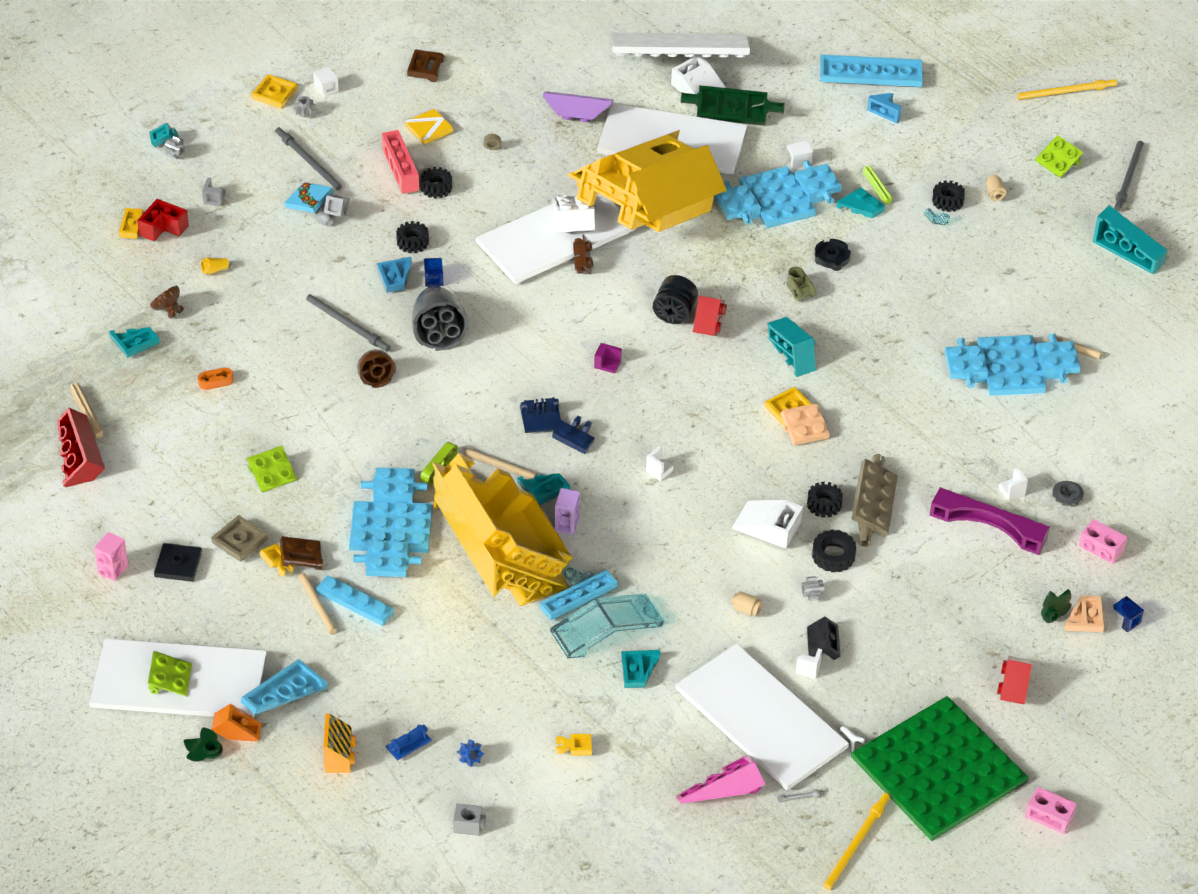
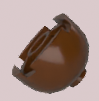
M378 349L369 350L364 353L357 365L360 379L365 385L372 386V388L387 385L396 372V366L391 356Z

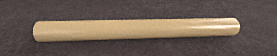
M469 448L465 451V455L525 478L534 479L535 475H537V473Z
M301 573L299 579L328 632L331 635L335 634L337 629L307 575Z

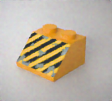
M326 713L323 742L325 773H350L351 764H355V752H352V748H356V735H352V726Z

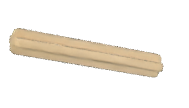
M71 384L70 391L81 413L87 415L94 438L103 437V429L80 384Z

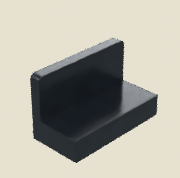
M824 616L807 627L809 656L815 657L819 648L822 649V654L825 653L833 660L841 657L839 630L836 623Z

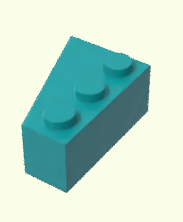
M788 317L767 323L769 340L779 354L783 353L786 356L787 360L785 362L788 366L792 365L794 367L796 377L816 371L815 340L812 336Z

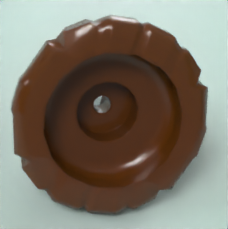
M176 285L164 291L150 303V307L156 311L166 310L170 319L175 317V311L180 314L184 307L177 302L180 295L179 287Z

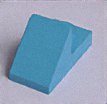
M893 93L870 95L867 111L898 123L902 107L893 103Z

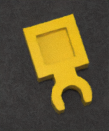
M277 543L261 550L260 556L271 568L277 567L280 576H285V569L290 573L293 572L294 565L282 566L280 546Z
M570 734V739L563 736L556 737V744H562V746H556V753L563 754L571 751V756L592 755L591 734Z

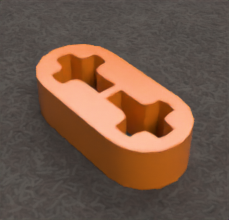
M226 367L204 371L198 375V386L204 390L228 386L234 381L233 371Z

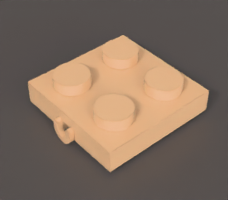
M817 403L782 410L781 417L785 424L784 430L789 434L793 446L829 438L830 433Z

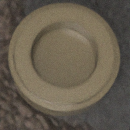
M488 134L484 137L483 144L489 150H497L501 146V138L496 134Z

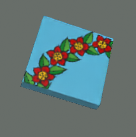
M304 182L284 204L286 208L315 213L326 201V196L332 195L334 191L332 187Z

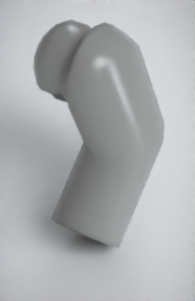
M321 205L317 211L316 219L323 225L331 226L334 223V218L330 214L324 213L325 206Z

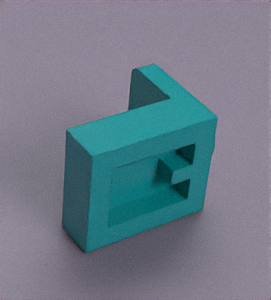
M168 123L149 132L151 144L154 147L164 144L167 139H172L173 136H179L174 127L171 128Z

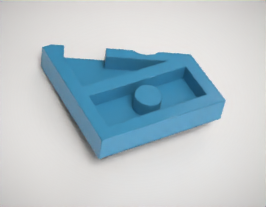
M411 257L377 263V269L386 293L405 289L412 265Z

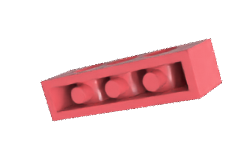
M399 130L382 133V149L401 193L419 191V174Z

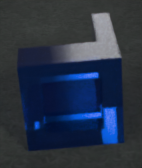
M442 258L424 259L425 287L443 286Z
M1125 596L1113 605V609L1124 617L1122 629L1126 632H1129L1141 623L1144 610L1128 596Z

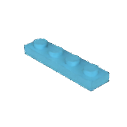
M606 569L540 602V609L551 621L617 588L618 582Z
M329 575L316 587L318 594L381 626L394 614L393 607Z

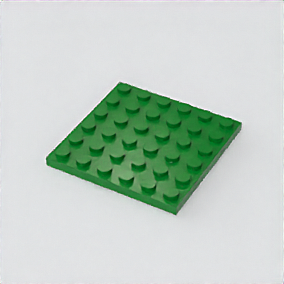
M948 696L851 753V758L890 796V799L931 841L1028 782L1029 778Z

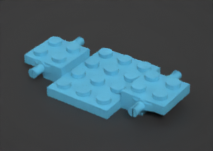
M807 160V162H803L805 169L796 171L795 177L789 167L785 166L739 178L740 186L731 187L729 181H724L727 191L715 195L714 199L727 220L742 218L746 225L748 223L750 225L752 219L760 217L766 228H771L816 216V210L812 204L825 200L827 204H832L834 199L831 194L840 192L842 185L828 164L812 167L809 160Z
M1052 333L1048 335L1050 342L1037 343L1036 347L1033 335L978 337V346H966L965 339L962 338L961 340V338H958V346L945 347L944 351L950 379H964L967 382L968 388L970 386L971 388L975 387V383L986 382L989 396L1045 393L1046 386L1044 380L1059 379L1061 384L1063 382L1065 384L1068 381L1067 374L1080 372V364L1074 342H1058L1055 333H1053V336Z
M376 467L373 481H361V489H372L373 502L354 501L349 548L354 551H367L366 555L354 554L353 563H365L366 576L406 577L409 564L421 565V556H410L409 552L429 553L432 503H413L415 491H427V482H416L415 469Z

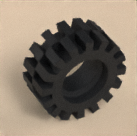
M442 167L424 170L420 178L421 192L425 196L428 194L429 198L434 196V199H437V196L439 198H443V195L445 197L448 196V193L450 194L452 190V175L450 171L447 172V169L442 170Z
M944 180L943 183L941 181L938 182V185L936 184L933 189V205L938 210L942 208L941 211L946 209L947 212H951V210L955 212L957 209H961L965 197V189L962 188L961 184L958 186V182L952 183L953 181L951 180L949 183H947V180Z
M408 221L405 222V225L401 224L396 231L397 246L400 250L403 249V252L407 250L408 253L412 251L418 253V250L422 252L423 248L426 249L427 245H429L428 228L423 223L420 225L418 221L416 224L414 221H411L410 224Z
M825 481L821 482V485L815 483V486L812 485L808 490L807 507L812 514L815 512V516H819V514L822 515V518H825V515H828V518L832 517V514L835 516L842 508L843 493L840 488L837 489L836 484L831 486V482H828V485L825 484ZM819 498H828L831 501L824 502L819 500Z

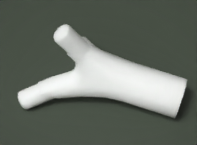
M846 726L840 728L839 731L848 739L851 745V752L855 750V742L865 743L864 738L858 737Z

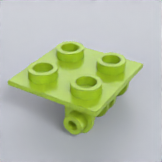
M1057 135L1036 157L1035 161L1061 178L1072 165H1080V157L1083 152Z
M282 445L246 458L249 463L248 470L250 473H253L261 493L297 480Z
M153 651L147 683L149 684L150 693L157 694L161 689L186 697L192 663Z

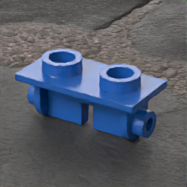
M419 724L409 733L391 740V743L385 747L398 761L431 742L432 739L426 734L428 732L426 725Z

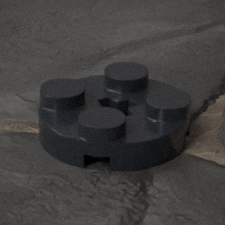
M830 239L828 242L820 241L816 245L814 252L816 264L831 268L834 271H839L848 264L851 255L848 245L839 239Z

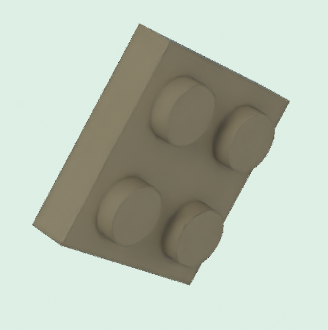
M240 515L211 537L213 544L240 562L268 539L267 533Z

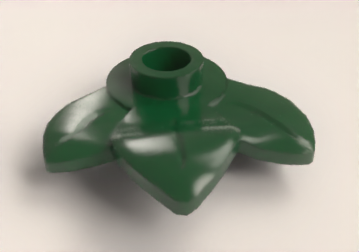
M1069 589L1058 597L1055 593L1049 591L1041 610L1042 619L1046 623L1056 621L1070 610L1072 604L1070 603L1071 591Z
M203 727L201 729L200 738L184 740L185 748L189 751L186 758L194 762L203 761L207 758H218L223 752L222 744L217 740V734L208 728Z

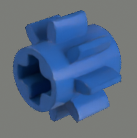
M471 739L466 744L461 742V747L457 751L461 756L459 761L466 763L470 767L473 766V762L481 763L480 759L484 755L480 750L482 744L475 743Z

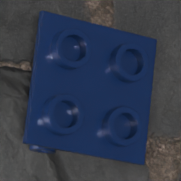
M552 397L546 398L545 402L541 398L539 403L538 399H535V403L534 400H524V402H521L520 410L525 433L555 430L561 422L558 408L559 399Z

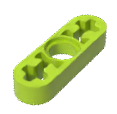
M449 441L446 442L423 469L420 481L423 483L427 482V485H432L435 475L433 462L447 467L455 458L458 446Z

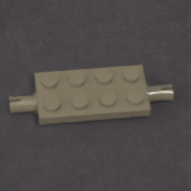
M881 454L873 455V461L865 458L861 462L851 518L858 522L860 531L858 544L860 546L862 544V547L865 548L871 545L873 533L885 536L889 532L898 475L883 468L885 457H881Z

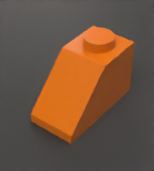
M229 704L214 713L211 730L227 740L258 741L262 723L234 705Z

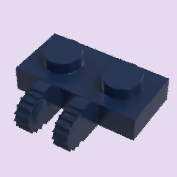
M577 416L573 420L572 425L561 420L553 431L552 438L586 454L595 437L587 434L592 422L587 421L581 431L577 429V426L580 424L582 417Z

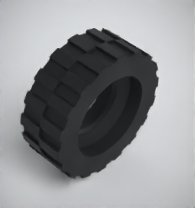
M832 529L823 531V533L817 535V538L815 537L812 559H814V563L819 568L835 573L847 570L853 565L856 556V542L848 533ZM827 546H838L844 550V553L841 556H831L826 554L824 549Z

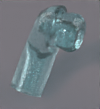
M930 208L924 211V215L931 223L938 225L948 224L950 216L947 213H942L941 216H938Z
M567 568L564 572L566 579L575 585L594 576L592 571L582 574L574 568Z

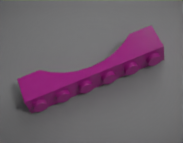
M941 487L931 502L929 516L946 522L968 520L991 525L1009 535L1021 549L1040 555L1048 538L1050 526Z

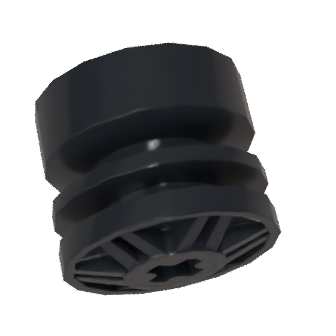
M670 275L666 277L661 283L653 301L652 309L655 315L662 321L670 324L686 322L698 297L696 285L683 276Z

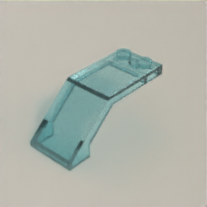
M646 593L596 598L551 627L550 632L566 657L570 659L585 657L588 649L617 631L662 627L665 621Z

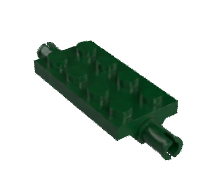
M699 85L697 94L681 93V103L696 104V117L726 122L765 126L766 113L784 114L785 103L769 102L767 99L768 92Z

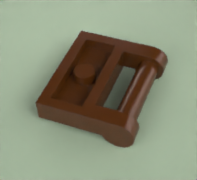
M415 49L407 70V76L425 78L430 82H436L439 67L445 58L444 55L439 52ZM430 60H434L432 70H427Z
M281 537L282 566L296 565L322 570L323 559L320 541Z

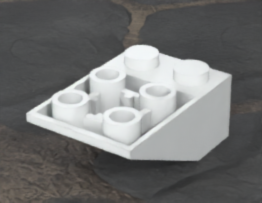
M698 55L672 69L671 85L680 92L697 94L699 85L726 88L710 64Z
M560 194L557 197H553L558 231L595 230L593 205L589 206L576 199L577 194L575 196Z
M751 500L746 503L732 529L787 548L802 522L803 506L787 500Z

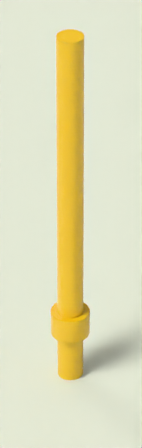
M1100 79L1091 83L1017 93V98L1021 100L1091 89L1103 90L1105 87L1117 86V80L1104 81Z
M883 793L878 802L874 803L869 810V816L824 882L823 887L830 890L875 820L883 814L884 807L890 799L887 793Z

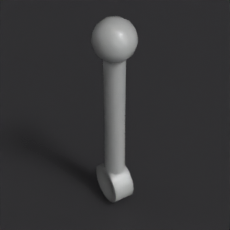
M814 790L810 793L787 796L780 794L777 796L778 802H785L788 799L811 796L818 798L821 792Z

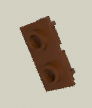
M583 234V240L576 238L573 242L574 255L581 256L574 258L575 270L578 274L584 273L585 270L592 274L591 267L594 266L593 259L590 257L592 243Z

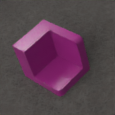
M600 343L594 355V368L616 373L622 360V349Z

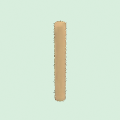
M1056 336L1058 342L1069 341ZM1074 343L1076 351L1100 359L1102 352Z

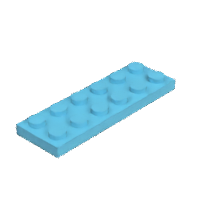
M821 54L820 82L922 87V60Z

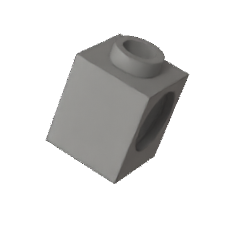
M334 194L327 195L324 213L339 217L347 216L350 198Z
M457 803L453 820L454 833L479 836L480 828H484L486 815H482V806Z

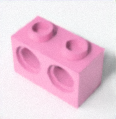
M1093 519L1081 533L1079 546L1113 564L1125 550L1127 536Z
M108 532L94 549L98 574L115 581L127 568L128 559L125 539Z
M1037 787L1027 805L1025 817L1064 834L1075 815L1077 803L1058 796L1049 790Z

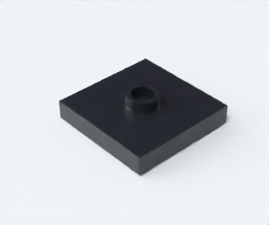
M163 543L155 567L154 577L194 582L202 555V548Z

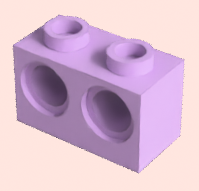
M561 488L555 504L556 532L574 535L580 517V492Z

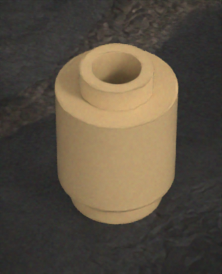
M991 175L986 179L985 186L990 199L993 201L1002 200L1007 194L1002 179L997 175Z
M740 591L738 594L735 593L731 604L734 605L733 609L749 616H758L763 602L758 597Z

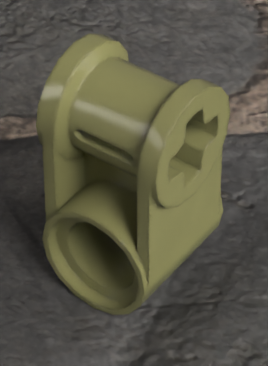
M796 266L790 268L788 271L787 287L792 292L795 300L801 301L802 298L807 296L814 297L816 295L814 284L809 280L804 270Z

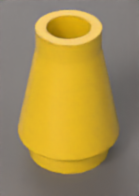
M205 257V259L201 260L200 266L203 274L210 275L223 269H228L229 262L227 258Z

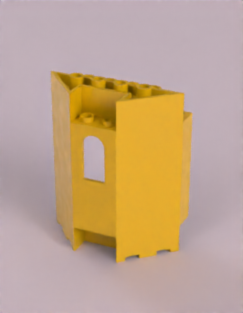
M680 130L601 158L567 175L577 181L579 189L576 199L592 206L595 205L597 193L621 206L618 223L631 230L646 225L657 232H661L711 211L714 196L727 191L708 144L694 149L678 140Z
M460 453L457 454L447 467L433 462L436 492L434 500L493 597L503 588L511 591L519 606H523L570 588L561 571L573 557L532 493L519 489L511 474L498 468L485 482L473 478L474 474L470 468L475 464L472 458Z

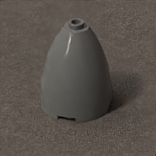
M430 286L418 295L414 303L412 326L414 336L420 345L431 349L435 348V351L452 349L462 342L461 340L469 328V322L462 304L454 294L445 288ZM439 322H443V326L446 333V336L444 338L442 336Z

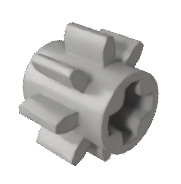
M307 96L299 97L297 99L298 103H294L296 115L299 114L300 117L307 118L312 115V111H315L313 99Z
M175 136L172 139H167L164 145V150L167 151L166 155L175 159L178 156L182 157L186 151V145L183 144L184 140Z
M816 576L806 577L807 582H802L801 585L803 597H808L810 601L820 600L819 595H824L823 581L818 580Z

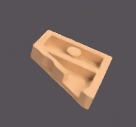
M1081 595L1076 607L1071 612V616L1065 622L1064 631L1103 632L1104 622L1101 596Z

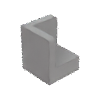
M207 178L203 188L204 204L221 206L226 190L212 187L211 178Z

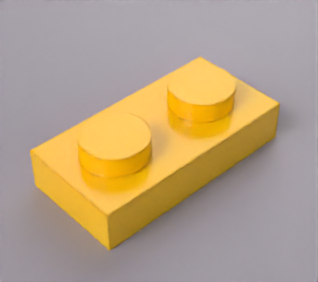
M125 208L119 229L120 238H138L137 220L144 213L143 209Z

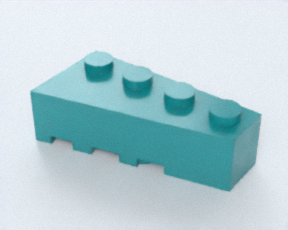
M1108 205L1097 216L1093 243L1151 274H1154L1165 263L1167 249L1113 207Z

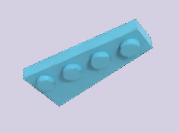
M298 659L242 696L240 703L256 715L327 688L328 682Z

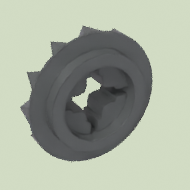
M1061 481L1053 487L1052 497H1055L1056 502H1061L1062 505L1069 504L1071 507L1073 504H1079L1080 500L1083 499L1084 492L1081 486L1075 482Z

